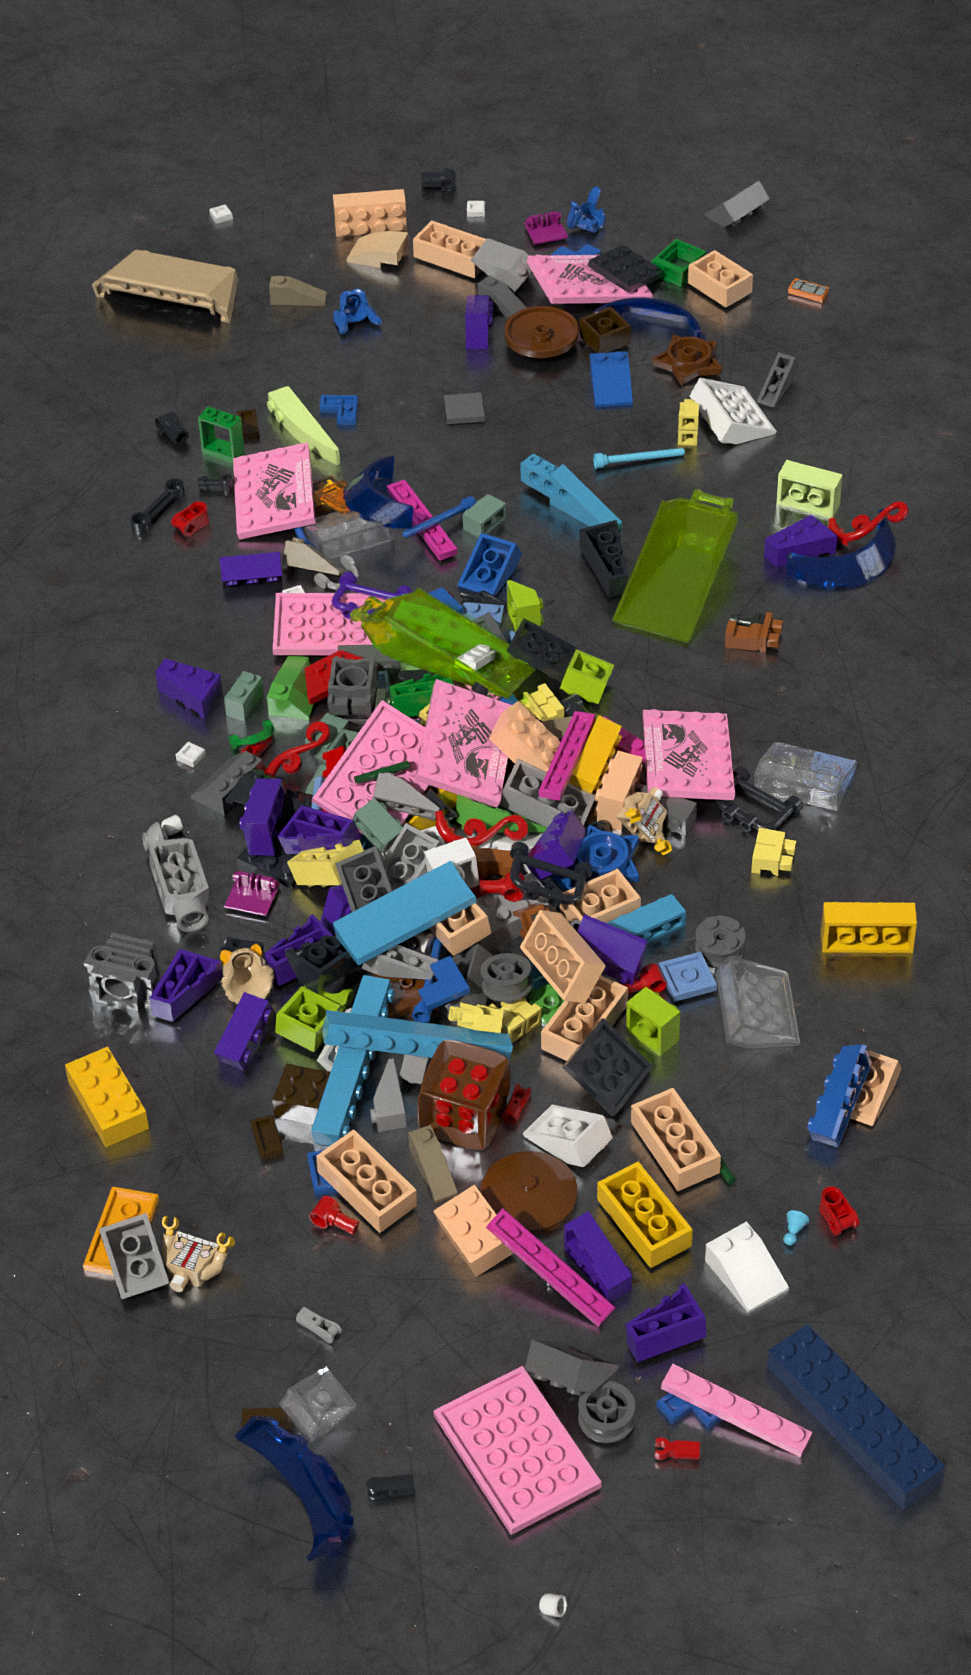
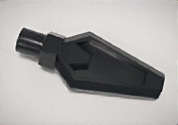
M484 590L479 592L461 591L460 598L467 599V601L473 603L504 605V610L507 606V601Z

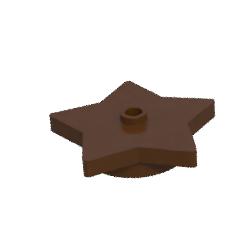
M673 335L668 349L652 358L653 366L673 372L680 385L686 384L699 375L722 374L721 365L713 357L717 341H704L697 337Z
M372 975V977L390 979L391 988L394 989L393 1002L389 1003L387 1007V1018L412 1017L414 1006L421 999L418 990L423 988L425 979ZM438 1007L432 1009V1016L439 1015Z

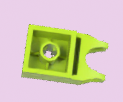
M301 986L276 1014L275 1033L315 1052L324 1042L322 1029L326 1011L345 1012L353 1000L354 990L349 988L340 993L331 994L323 989L316 994L307 987Z

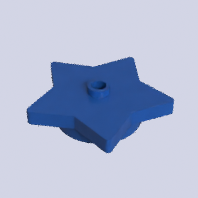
M589 825L574 864L566 868L574 871L577 863L585 862L592 867V875L588 881L618 869L628 882H639V874L632 861L634 852L639 844V836H619L612 832L600 831L594 826Z

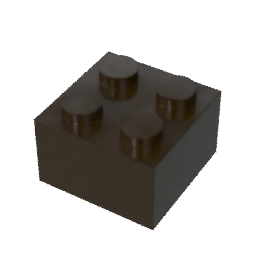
M610 306L580 318V337L596 353H608L631 344V325Z
M286 1063L272 1098L274 1117L313 1125L331 1072Z

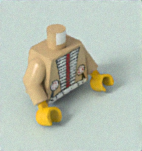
M652 787L649 793L636 792L625 798V806L616 816L633 835H638L639 841L655 843V850L661 851L662 855L671 852L672 846L668 840H665L662 832L663 821L667 814L666 809L659 803L663 792L658 788Z
M168 1216L163 1218L162 1225L166 1228V1233H163L161 1255L163 1265L167 1268L168 1277L172 1279L170 1287L173 1290L182 1292L186 1284L199 1287L205 1280L211 1279L222 1271L228 1255L226 1251L235 1244L233 1237L230 1236L228 1242L224 1244L226 1234L220 1233L217 1236L216 1244L179 1231L175 1235L173 1231L178 1228L179 1220L174 1217V1224L169 1227L167 1225Z

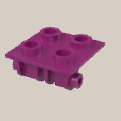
M549 212L548 216L547 213H544V219L542 214H539V216H529L525 219L526 223L524 225L534 245L568 238L559 220L561 219L560 212Z
M241 870L234 872L233 880L235 883L224 907L267 916L280 882L274 880V877L261 876V874L255 877V873H251L249 876V873L242 872Z

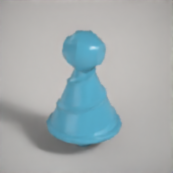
M791 1210L787 1212L789 1232L783 1238L786 1245L792 1246L797 1241L795 1235L810 1223L809 1217L802 1211Z

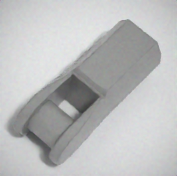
M303 1307L297 1314V1323L314 1332L327 1343H333L334 1336L342 1332L341 1327L337 1323L323 1318L307 1307Z

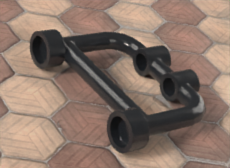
M738 766L733 771L734 788L738 786L781 810V812L770 823H762L758 821L754 814L749 813L747 815L742 812L736 804H728L724 800L716 799L717 806L723 810V817L730 822L735 818L739 819L742 829L748 832L752 828L759 830V828L775 830L791 813L797 814L803 808V803L797 796L791 795L785 802H782L748 783L750 773L742 766Z
M523 842L512 844L510 856L513 858L510 879L517 888L527 891L526 896L528 899L537 900L542 896L548 898V904L552 907H558L561 903L576 904L582 899L585 882L592 875L591 865L580 862L575 865L573 871L528 856L529 847ZM521 863L575 880L574 895L563 894L562 890L558 888L550 890L541 887V884L537 881L528 883L519 878Z

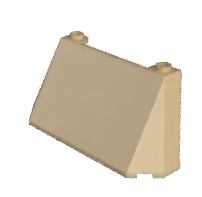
M135 250L97 279L92 286L96 297L105 298L106 294L112 293V290H118L209 308L212 315H215L216 312L221 314V322L230 323L238 277L236 270L231 267Z

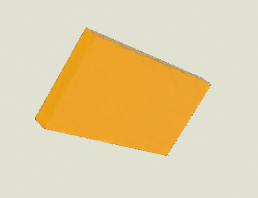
M112 1186L85 1258L84 1270L113 1275L99 1228L147 1213L151 1224L159 1201L158 1194Z

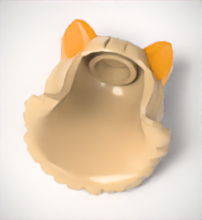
M254 944L251 948L237 949L233 952L221 951L220 960L224 966V977L221 982L223 983L222 987L225 990V995L228 996L231 1002H235L238 1005L244 992L262 999H267L271 995V990L274 987L273 980L275 979L274 970L266 964L261 947L258 944Z

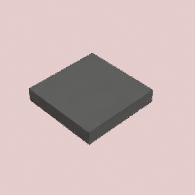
M481 392L444 395L447 424L485 422Z

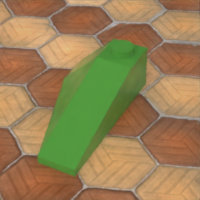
M288 655L273 680L267 695L269 715L310 720L314 704L310 705L308 702L305 668L310 665L309 657Z
M457 794L456 813L458 818L456 821L462 825L461 829L463 830L466 821L471 818L480 819L485 824L486 830H489L501 819L510 816L511 812L499 806L494 809L491 805ZM514 813V815H518L526 821L529 829L528 832H545L547 827ZM509 822L497 833H504L505 828L517 832L518 826L515 823Z

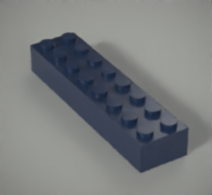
M808 1324L768 1350L767 1367L903 1511L943 1482L945 1465Z

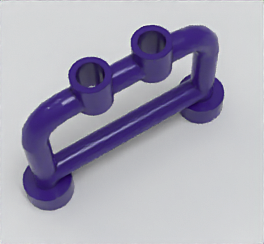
M344 572L339 579L340 586L333 595L331 602L333 607L342 611L345 618L352 619L356 614L361 616L363 622L369 624L373 619L389 620L393 618L401 601L409 602L413 596V591L406 585L399 586L395 593L356 584L357 578L354 574ZM348 590L394 601L389 611L378 612L371 606L361 608L354 602L341 603L340 599Z

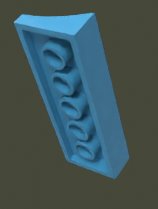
M450 860L333 922L337 939L355 962L360 965L477 903L476 896L466 885Z

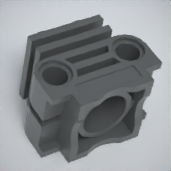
M335 656L332 659L331 675L328 684V708L330 715L348 720L349 724H365L375 710L377 690L379 688L377 685L378 665L376 657L354 660Z
M112 932L110 935L111 939L107 941V946L100 945L92 948L84 962V966L87 967V971L90 973L89 993L95 994L96 1002L118 1004L139 1012L142 1005L151 1007L150 996L158 985L156 975L159 972L154 942Z

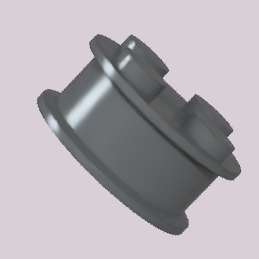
M708 917L697 927L695 951L696 953H702L708 966L715 968L733 966L744 955L745 930L739 921L731 917Z
M513 953L498 954L488 958L481 966V976L484 979L482 990L492 1000L512 1004L525 997L532 989V979L529 976L531 964L521 955Z
M605 1381L593 1393L582 1392L578 1403V1420L585 1435L597 1442L613 1443L622 1440L632 1431L635 1423V1400L632 1393L625 1386L617 1382Z

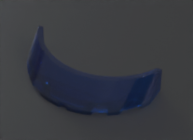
M646 297L626 298L607 303L595 310V312L611 306L620 315L625 312H633L684 322L690 325V333L693 336L704 341L706 339L703 327L692 314L684 308L665 300Z
M394 455L372 462L345 486L343 492L345 505L351 512L360 513V518L366 521L384 523L383 527L391 529L412 528L413 506L388 498L372 486L376 478L393 477Z
M887 517L877 525L879 530L875 537L868 544L854 552L835 557H808L792 552L788 553L786 572L801 584L806 585V582L821 585L824 589H835V586L852 588L866 584L869 580L876 579L887 570V566L893 561L895 555V537Z
M266 1416L251 1417L235 1437L239 1442L258 1452L277 1468L302 1500L313 1528V1546L310 1554L306 1557L308 1562L341 1546L348 1539L350 1528L354 1524V1517L349 1514L348 1507L351 1505L348 1494L333 1468L322 1455H316L308 1448L307 1444L309 1442L299 1434H290L281 1428L278 1420Z

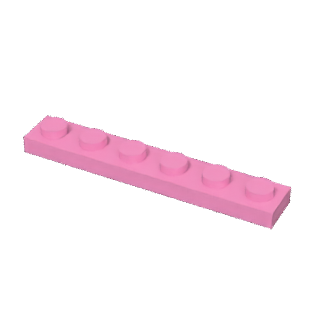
M672 1364L662 1382L661 1389L800 1458L811 1438V1431L675 1364Z

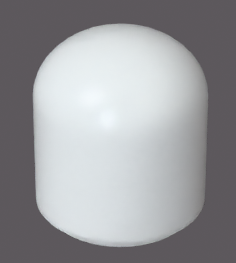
M173 815L162 821L161 828H164L166 834L171 836L182 831L183 824L178 815Z
M547 1593L541 1597L539 1607L544 1615L562 1617L567 1609V1601L563 1595Z

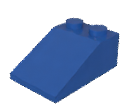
M627 352L590 354V377L595 407L633 405Z
M481 533L457 586L473 592L484 590L495 596L515 571L522 556L521 550L516 543Z

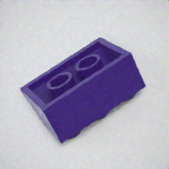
M280 552L220 557L222 582H226L227 586L238 585V581L246 580L247 584L259 583L258 579L266 578L267 582L279 581L278 577H282Z
M584 914L577 933L606 965L601 974L608 975L620 983H627L632 986L643 966L647 940Z

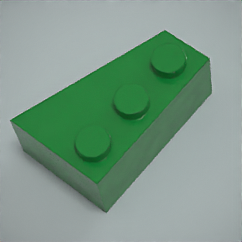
M441 668L440 673L434 675L430 673L424 674L423 679L417 681L410 679L390 686V706L408 717L419 715L420 711L430 704L433 685L436 679L454 685L447 668Z

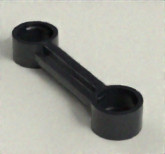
M178 478L167 480L165 482V491L144 512H136L131 516L132 531L138 534L148 532L151 529L150 521L171 500L181 499L185 495L184 482Z

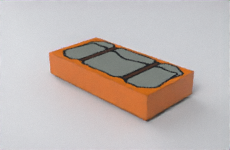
M795 278L788 288V293L822 303L829 293V287Z

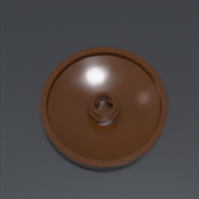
M534 306L514 313L505 324L504 335L506 343L515 352L528 357L548 358L563 354L576 344L578 340V324L571 314L562 309L551 306Z
M523 1151L501 1158L488 1169L481 1184V1194L496 1215L502 1209L506 1210L534 1236L546 1234L562 1226L571 1217L577 1204V1182L572 1171L558 1158L542 1152Z

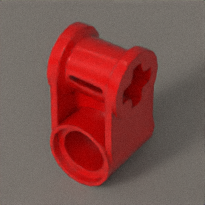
M201 501L192 503L189 507L174 515L171 521L172 527L180 529L186 537L192 536L196 531L207 526L209 523L207 505Z
M833 1186L823 1189L819 1210L833 1234L837 1236L845 1229L859 1227L858 1215L853 1207L850 1206L842 1191Z

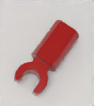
M656 1438L655 1447H663L664 1450H655V1459L664 1460L668 1457H673V1459L699 1460L700 1441L674 1440V1442H669L665 1438Z

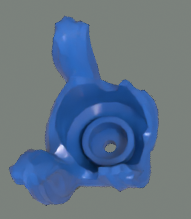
M594 186L591 190L587 202L580 206L576 201L571 202L567 218L568 228H580L590 233H596L597 230H601L604 227L606 217L603 209L600 208L598 211L596 208L602 191L598 186Z
M347 290L341 294L339 308L333 313L334 322L341 334L347 333L348 322H360L366 317L373 324H382L381 317L377 316L373 306L368 303L363 290Z

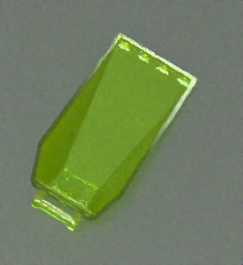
M695 489L690 500L678 497L669 501H661L612 619L614 623L685 643L690 642L738 523V513L730 511L734 502L733 498L727 497L725 499ZM701 500V501L713 503V504H716V505H720V506H723V507H722V508H719V507L711 506V505H708V504L700 503L699 501Z
M419 587L415 592L388 598L384 602L374 596H369L361 607L354 609L350 613L353 621L362 622V629L373 646L380 650L383 655L470 686L478 682L489 689L490 693L507 699L536 670L530 667L528 663L521 659H516L506 652L509 644ZM375 609L370 615L366 613L369 610ZM479 644L487 645L491 650L496 651L495 659L478 670H474L457 659V657Z

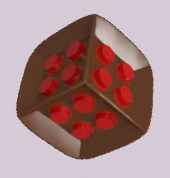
M443 1040L437 1047L421 1084L417 1102L419 1129L431 1125L438 1140L468 1149L485 1150L495 1135L506 1107L511 1082V1066L508 1058L500 1053L457 1040Z

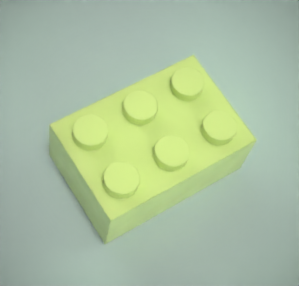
M786 460L778 474L777 504L833 518L840 505L843 474Z

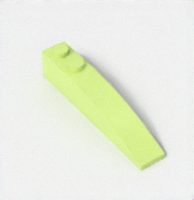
M286 386L269 392L267 407L270 412L275 414L277 421L281 422L302 444L308 442L311 451L329 462L339 465L340 455L338 447L290 387Z

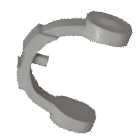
M345 554L340 558V561L347 570H351L356 576L357 584L359 575L355 562L349 555ZM322 573L314 576L316 584L323 589L328 587L337 590L340 586L339 583L331 582Z

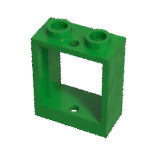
M675 239L652 260V263L664 271L660 279L683 287L688 282L689 265L704 257L706 251ZM678 257L690 263L685 268H682L671 262Z
M207 407L198 417L202 453L233 463V458L240 457L245 453L241 417ZM214 425L229 430L230 442L215 438Z

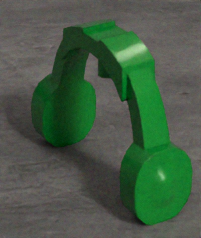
M269 719L263 721L264 730L245 738H239L236 734L228 736L231 747L238 749L242 745H251L270 737L275 732L272 722Z

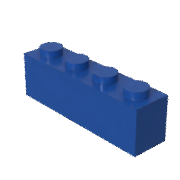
M866 1045L842 1046L840 1054L837 1053L833 1060L834 1069L832 1074L827 1075L824 1083L826 1088L823 1096L820 1095L816 1102V1114L814 1117L811 1116L808 1122L807 1130H809L812 1140L839 1148L872 1065Z

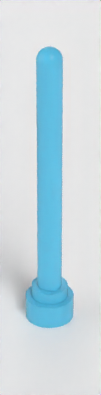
M677 448L613 456L595 453L593 455L595 469H601L611 463L683 456L685 450Z

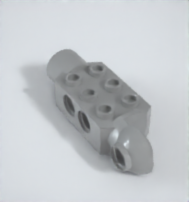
M155 822L147 832L142 833L145 851L150 854V868L166 914L175 915L178 926L182 931H198L209 920L205 908L209 905V887L193 840L187 838L168 840L165 829H161L159 823Z

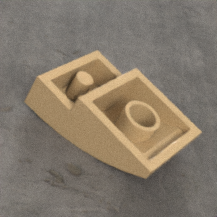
M383 231L360 237L347 257V262L381 268L383 263L397 265L409 245L408 233Z

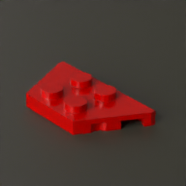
M339 650L305 668L309 704L312 705L329 696L328 684L331 675L332 659L335 656L354 660L363 658Z

